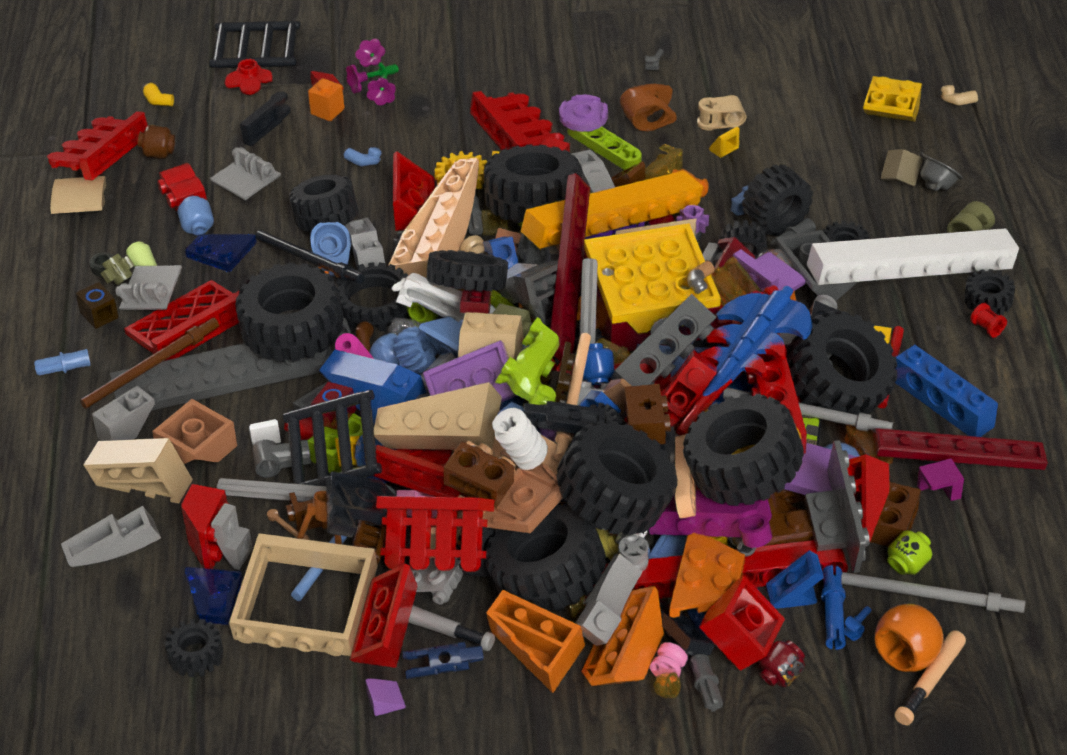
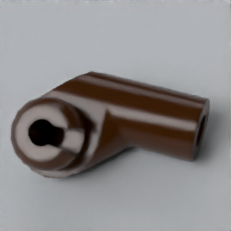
M364 321L355 328V336L369 352L371 348L370 338L374 334V328L369 322Z

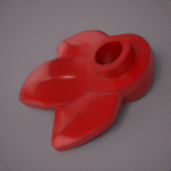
M244 59L239 62L237 71L227 75L225 86L226 88L240 87V91L243 94L253 95L260 90L261 83L271 82L273 77L269 70L260 68L255 60Z

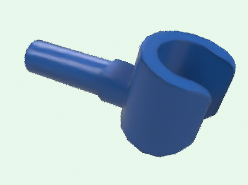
M868 606L854 618L852 616L846 618L845 625L847 627L844 629V633L852 641L859 639L865 630L861 623L871 612V608Z

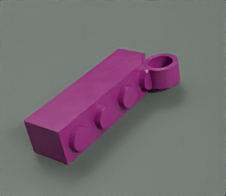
M696 490V516L680 519L674 494L658 522L649 528V533L687 536L697 533L714 537H741L745 546L757 548L766 545L772 539L769 524L772 514L768 499L762 501V499L754 501L755 504L752 505L739 503L738 506H730L727 502L724 504L717 503L704 496L701 490Z

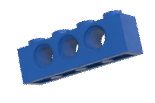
M916 345L896 356L897 368L895 370H897V381L895 383L968 436L981 437L995 427L998 403Z

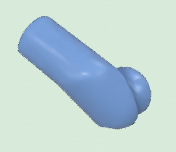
M371 147L368 150V154H362L348 148L344 153V158L358 166L376 165L381 160L382 152L378 148Z

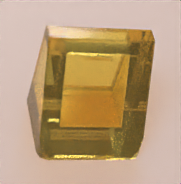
M482 210V236H496L498 228L508 230L509 219L504 220L499 215H494L490 210Z

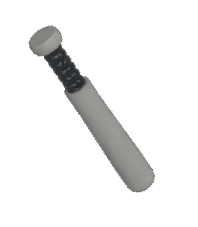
M414 605L412 606L408 623L452 638L460 637L461 639L481 645L485 651H489L494 644L495 635L491 632L483 634L461 626L456 621Z

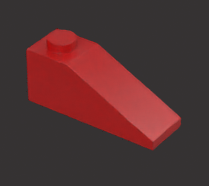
M862 455L849 459V468L847 470L849 476H853L855 479V501L861 503L863 512L862 528H867L871 541L889 494V463L869 455Z

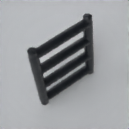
M300 21L216 23L215 29L218 33L214 58L210 59L209 66L210 68H237L239 62L244 59H253L260 67L296 66V58L294 57L296 32L300 29L301 23ZM287 30L284 57H270L273 31ZM241 31L237 58H223L227 32ZM250 31H264L261 57L247 58Z
M373 390L361 391L283 414V419L288 423L294 484L326 486L329 471L323 414L332 411L336 412L342 471L338 473L360 477H369L382 473V465L377 463L371 407V400L375 398ZM359 404L366 465L353 468L347 407ZM312 417L317 478L305 481L299 420Z

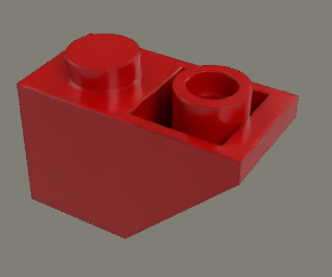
M694 349L678 369L663 395L667 396L668 409L681 418L685 416L717 373V366Z

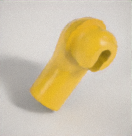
M148 83L144 86L143 94L151 105L173 106V94H161L158 86L154 83Z

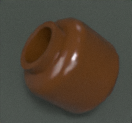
M148 125L144 133H139L138 147H142V152L146 157L166 159L169 154H173L175 135L171 133L169 128Z

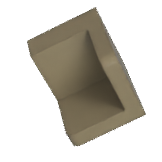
M904 149L888 150L881 179L885 181L897 180L909 186H915L923 158Z

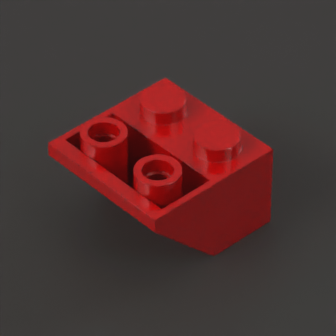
M192 484L181 504L188 544L205 572L211 573L216 562H220L223 556L218 546L217 538L214 536L215 529L212 528L211 523L223 505L230 503H227L225 490Z

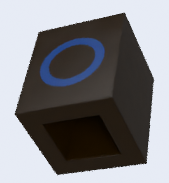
M100 282L76 292L80 313L95 329L119 318L115 298Z

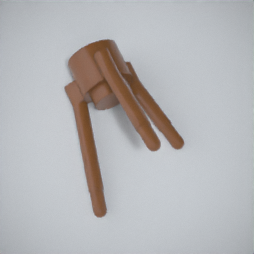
M327 491L316 492L313 503L307 504V512L297 539L304 538L313 515H315V519L322 521L323 529L327 528ZM334 535L335 544L342 545L341 536Z

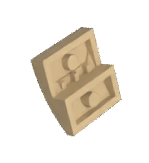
M98 176L93 181L84 180V177L55 179L51 195V214L102 210L105 204V176Z

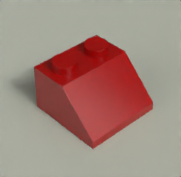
M744 575L708 609L699 627L741 671L767 656L785 618Z

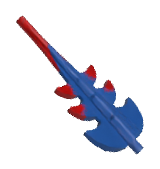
M784 286L781 291L775 290L771 295L750 293L739 296L719 310L716 314L719 320H734L741 322L742 325H724L713 330L706 337L708 343H723L729 345V347H712L699 353L710 362L718 364L717 373L676 429L679 436L688 433V428L692 422L697 421V416L702 411L705 412L742 371L757 374L762 378L767 377L766 365L757 354H769L778 357L780 360L786 359L787 351L784 341L777 333L794 334L803 340L808 338L812 330L811 315L804 304L790 300V296L793 294L791 287Z

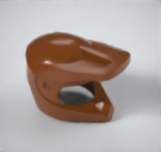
M646 84L633 86L627 89L620 97V104L626 118L638 130L653 131L677 120L676 113L668 106L673 93V89L669 85ZM663 109L660 119L655 122L647 121L648 116L655 111Z

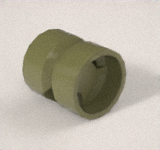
M972 201L949 222L947 233L990 230L995 224V216L992 210L984 203Z

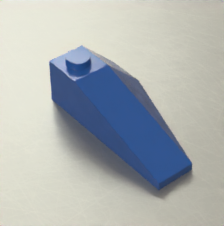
M336 349L320 368V373L329 382L351 387L354 393L373 390L375 395L374 400H371L373 426L375 425L378 408L415 400L418 395L427 393L421 375L397 364ZM358 404V405H356V408L359 409V410H360V405Z

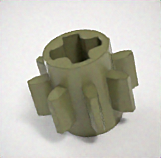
M117 253L102 264L106 270L100 274L107 284L114 281L118 286L132 276L130 269L135 265L128 255L121 258L119 253Z

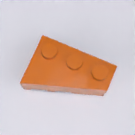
M505 590L501 591L486 612L491 633L553 693L585 647L581 626Z

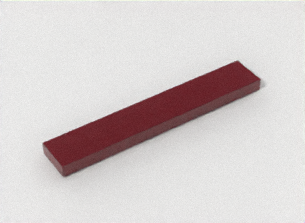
M875 428L873 434L877 456L931 461L952 459L955 463L1045 470L1048 464L1043 442Z

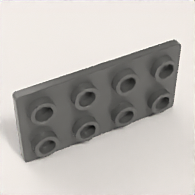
M840 440L833 441L827 469L832 491L805 494L804 500L813 529L817 551L847 548L852 571L856 573L860 572L862 561L866 560L865 548L869 546L870 539L867 528H862L863 512L861 503L855 501V479L848 474L849 456L847 450H842Z

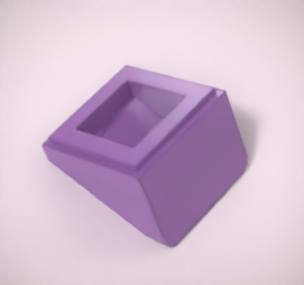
M365 680L367 694L375 716L405 708V703L396 681Z

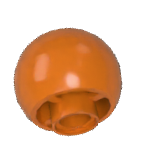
M901 604L886 611L878 621L875 630V644L879 654L893 668L904 672H916L930 666L940 655L943 646V631L935 616L924 607L915 604Z

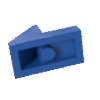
M809 550L766 583L769 598L774 608L812 605L818 602L813 586L823 579L824 575L817 554Z

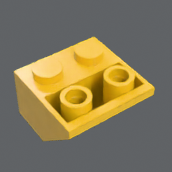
M873 76L863 109L869 115L915 122L920 106L922 83Z

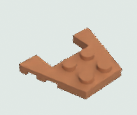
M505 449L500 452L501 457L505 456L513 461ZM543 463L531 470H522L517 466L518 469L514 472V483L497 509L494 508V512H483V519L488 520L487 527L531 533L563 499L556 474ZM463 511L457 512V519H463Z

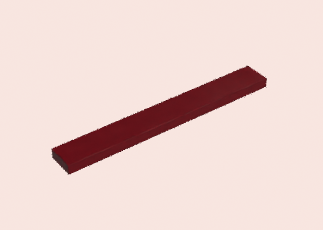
M576 173L568 175L551 322V330L559 337V348L554 356L560 362L565 342H571V354H573L590 197V187Z

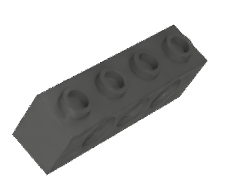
M691 294L614 371L611 379H624L631 386L655 384L654 382L660 376L665 379L676 368L673 363L679 357L684 360L695 349L692 344L698 338L703 341L713 331L714 328L711 324L716 316ZM678 326L688 327L691 335L680 333ZM664 344L669 346L672 350V354L667 355L662 353L659 349V345ZM640 364L650 365L653 373H644L640 369Z

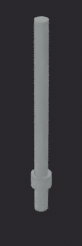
M726 388L723 398L731 396L738 398L740 394L751 395V392ZM799 403L801 414L805 416L856 426L857 430L866 432L869 429L875 430V428L893 429V422L874 419L869 414L859 413V415Z
M842 573V584L983 606L987 607L986 610L999 612V609L1024 613L1026 601L1001 597L999 593L989 592V595L865 575Z

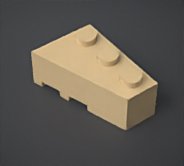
M169 438L98 441L84 463L96 486L128 493L131 489L145 492L146 497L154 498L158 494L171 497L170 502L178 504L193 480Z

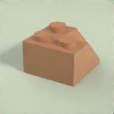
M193 399L153 430L154 439H170L183 464L194 459L219 462L237 447L234 423Z

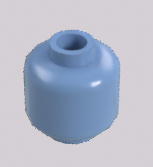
M198 196L187 197L178 207L177 213L185 232L202 235L213 225L214 217L209 202L204 198Z

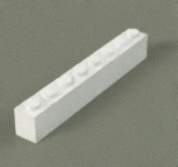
M1007 229L813 243L807 266L818 285L979 272L982 269L985 271L989 269L1004 270L1013 268L1019 247Z

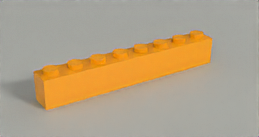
M683 170L590 193L585 237L679 213L680 209H684L688 205L698 206L704 186ZM565 200L526 209L521 232L539 249L560 244Z

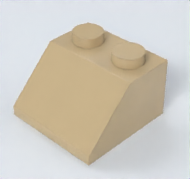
M466 312L460 329L458 358L501 340L505 345L508 357L516 360L522 350V342L524 340L521 316Z

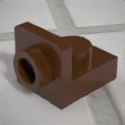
M295 492L289 493L290 504L285 505L289 522L295 521L297 531L299 532L307 512V504L313 503V499L298 503ZM313 515L307 530L322 527V521H318L315 519V515Z

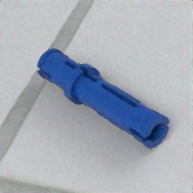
M830 565L823 569L824 588L821 592V599L825 603L826 646L832 649V641L835 640V650H838L846 645L843 602L846 598L844 588H842V569L836 566L835 575H833V565Z

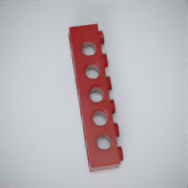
M757 354L766 365L767 377L762 378L757 374L746 372L748 385L753 384L754 387L751 388V395L761 394L766 396L767 399L771 397L780 401L781 404L788 408L801 434L804 454H806L807 432L787 358L780 360L773 355Z

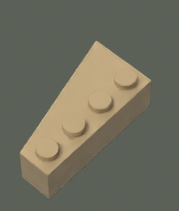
M488 382L381 407L377 411L374 436L384 447L390 449L456 450L461 441L467 443L468 440L477 446L483 443L492 449L495 437L492 422L499 412L502 396Z

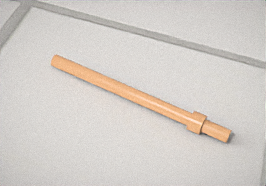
M582 333L579 338L566 404H578L591 336L588 333ZM557 431L555 437L557 443L555 459L557 461H561L574 438V433Z

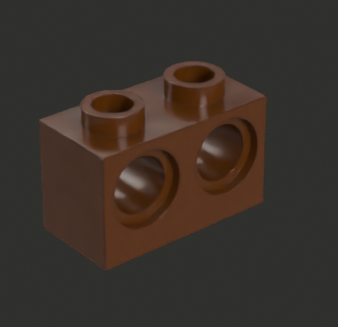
M462 441L444 466L445 485L472 498L495 500L494 508L496 509L514 483V465L504 458H497L484 452L478 446L469 445Z
M889 482V494L872 535L871 543L888 547L902 532L912 530L919 510L921 489Z

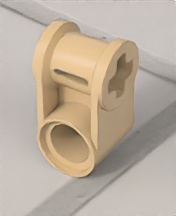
M735 95L716 98L707 97L699 101L700 116L697 119V125L703 130L735 128L741 126L746 120V113L740 99Z

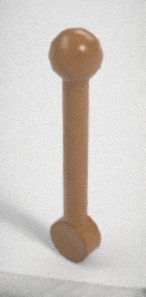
M271 509L267 512L269 521H276L297 538L299 532L279 517L276 509ZM305 534L303 539L309 540L308 535Z

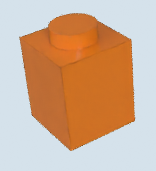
M322 78L308 90L312 115L331 122L345 109L342 85Z

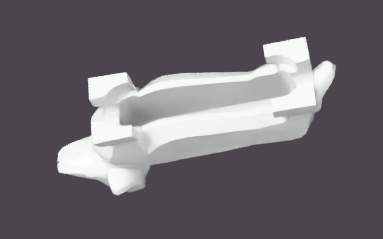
M411 273L406 278H402L400 282L392 287L394 292L399 291L396 300L398 303L411 307L412 302L444 318L451 317L458 322L464 319L465 313H460L462 291L429 282L430 280L417 273ZM490 305V314H493L495 308Z

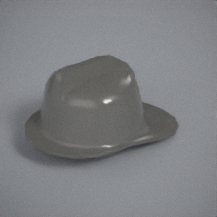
M921 152L926 159L920 175L925 180V187L927 189L947 191L958 179H963L954 169Z

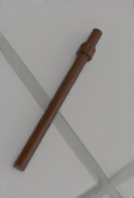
M212 318L199 327L194 326L185 331V335L80 399L81 405L87 409L190 344L196 345L204 339L205 335L219 327L218 321Z

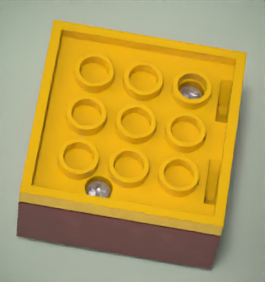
M689 223L584 240L583 259H596L598 263L596 317L606 345L613 354L635 351L637 344H642L691 294L716 316L711 326L714 328L713 330L718 328L716 314L720 310L721 298L711 274L703 279L708 287L701 293L695 294L693 288L688 286L687 276L689 272L705 262ZM678 326L680 333L691 335L688 327Z

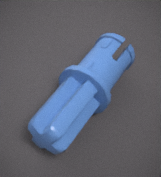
M87 349L66 354L60 352V356L40 359L34 362L37 375L59 371L67 373V370L91 366Z

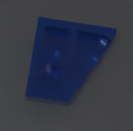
M198 235L185 249L186 258L231 272L257 243L256 235Z
M185 567L186 579L199 620L204 619L206 623L230 625L229 622L243 581L242 572Z

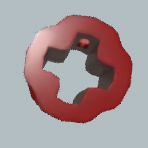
M986 303L978 305L970 318L972 324L980 325L987 330V333L992 338L999 336L1007 325V319L1003 315L994 313Z

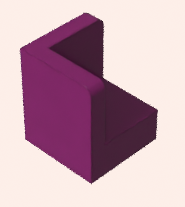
M952 459L919 467L917 482L919 489L925 490L930 488V490H937L943 488L950 501L961 499L964 478Z

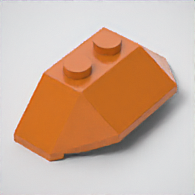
M655 586L632 590L620 616L622 620L607 644L593 645L582 669L584 676L591 686L644 680L664 634L658 590Z

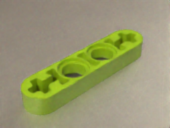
M602 126L585 132L567 128V133L572 138L624 170L641 162V151ZM591 136H600V138H590V137H591ZM608 147H617V149H608Z

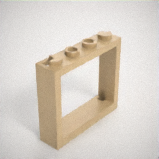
M259 533L229 622L234 640H239L242 643L268 644L275 648L282 646L297 648L303 652H325L332 656H351L371 580L375 577L378 567L375 549ZM268 561L361 574L344 633L249 620Z

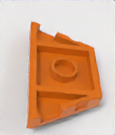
M697 533L688 535L670 605V617H679L680 611L696 608L698 613L708 611L742 577L745 554L709 536Z

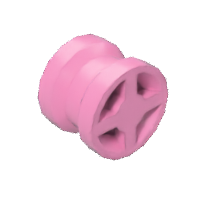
M663 643L657 650V657L650 664V670L662 681L675 682L681 674V668L685 666L688 660V655L683 648L676 644Z

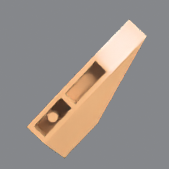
M477 158L461 159L454 162L404 230L389 263L395 265V269L401 268L408 275L417 273L427 278L429 253L439 250H454L457 252L460 250L473 208L479 160Z

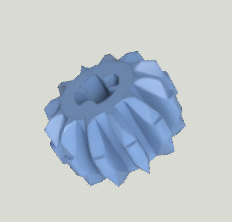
M416 326L404 329L403 332L394 337L395 345L393 349L396 352L395 358L400 361V366L420 374L436 360L435 355H437V351Z

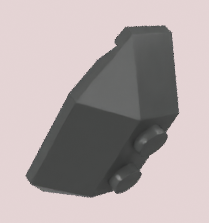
M558 260L536 265L513 276V287L518 296L519 303L525 310H530V316L534 321L538 317L545 326L552 322ZM581 273L580 288H581V285H582V273Z

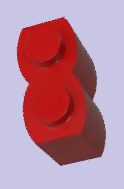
M189 163L159 172L160 180L157 181L161 194H166L170 208H175L178 211L182 201L190 196H198L207 200L205 189Z

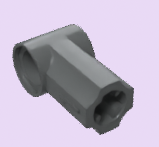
M261 440L252 447L255 471L259 476L270 478L277 475L281 468L292 467L290 443L277 445L272 440ZM301 441L303 465L311 464L308 441Z

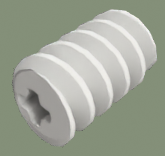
M508 408L500 412L492 422L496 440L520 469L531 470L539 466L544 461L548 449L547 443L541 437V434L520 409Z

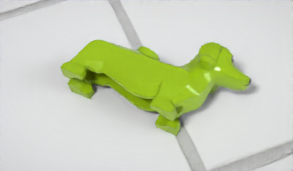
M537 317L522 342L523 345L528 347L519 353L516 360L512 357L507 360L495 383H507L515 395L526 399L529 404L543 405L547 401L555 402L556 398L555 391L551 387L541 384L540 376L543 375L547 378L555 365V362L551 360L559 348V337Z

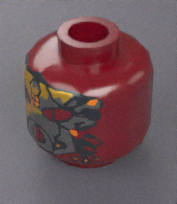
M789 640L786 642L776 641L772 644L767 656L759 660V666L762 670L760 676L772 687L775 684L781 687H788L804 671L805 655L796 644Z

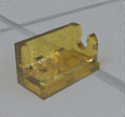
M663 144L660 149L668 154H659L657 159L645 168V180L671 174L674 169L681 170L683 150Z
M734 256L728 259L723 267L720 268L718 266L711 274L723 306L747 293L756 290L762 292Z

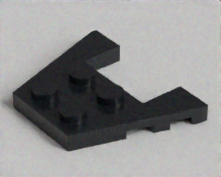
M331 472L326 480L328 534L353 537L357 529L354 521L357 520L370 521L373 524L382 525V517H387V509L376 508L377 496L395 495L382 480ZM406 525L405 545L410 546L411 525Z

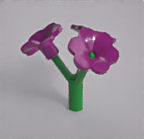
M374 38L370 41H362L360 49L356 51L355 56L360 60V64L363 67L378 65L379 70L369 73L365 71L358 73L356 66L353 64L346 67V78L351 91L355 94L361 92V82L367 81L371 77L382 76L377 81H370L368 83L367 97L370 100H374L377 105H384L386 102L391 103L395 100L396 86L388 83L387 76L398 73L399 67L396 64L384 66L381 62V57L385 54V48L381 46L378 39Z

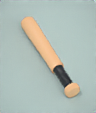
M955 630L947 635L943 641L940 655L926 668L914 686L913 694H911L905 705L896 710L895 718L899 723L910 725L913 722L916 709L923 699L929 696L937 682L965 645L966 638L961 632Z

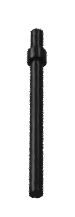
M258 230L256 233L257 240L331 271L342 280L349 279L358 284H362L365 280L364 274L353 270L348 264L343 262L336 263L265 231Z

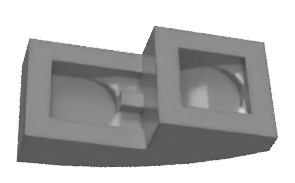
M225 503L212 521L211 526L215 529L214 536L217 538V543L222 553L234 569L240 570L253 550L250 530L239 527L236 506Z

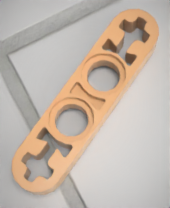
M685 435L675 437V468L678 479L675 500L680 519L696 516V483L683 453Z

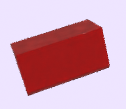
M397 151L393 154V208L395 230L399 231L407 228L435 190V177Z
M404 563L372 578L352 649L351 661L397 667L418 587L409 565Z

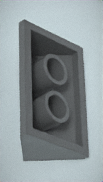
M822 230L776 237L775 243L798 273L803 276L811 290L817 295H828L837 301L857 283L817 284L807 266V261L813 243L831 242Z

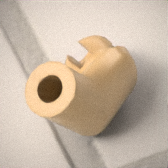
M946 85L941 88L942 95L940 96L945 102L960 106L978 101V95L975 90L954 93L955 88L953 85Z

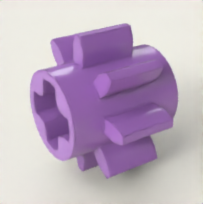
M688 205L684 209H680V216H676V221L697 218L696 234L699 231L705 233V226H709V215H704V209L697 205Z

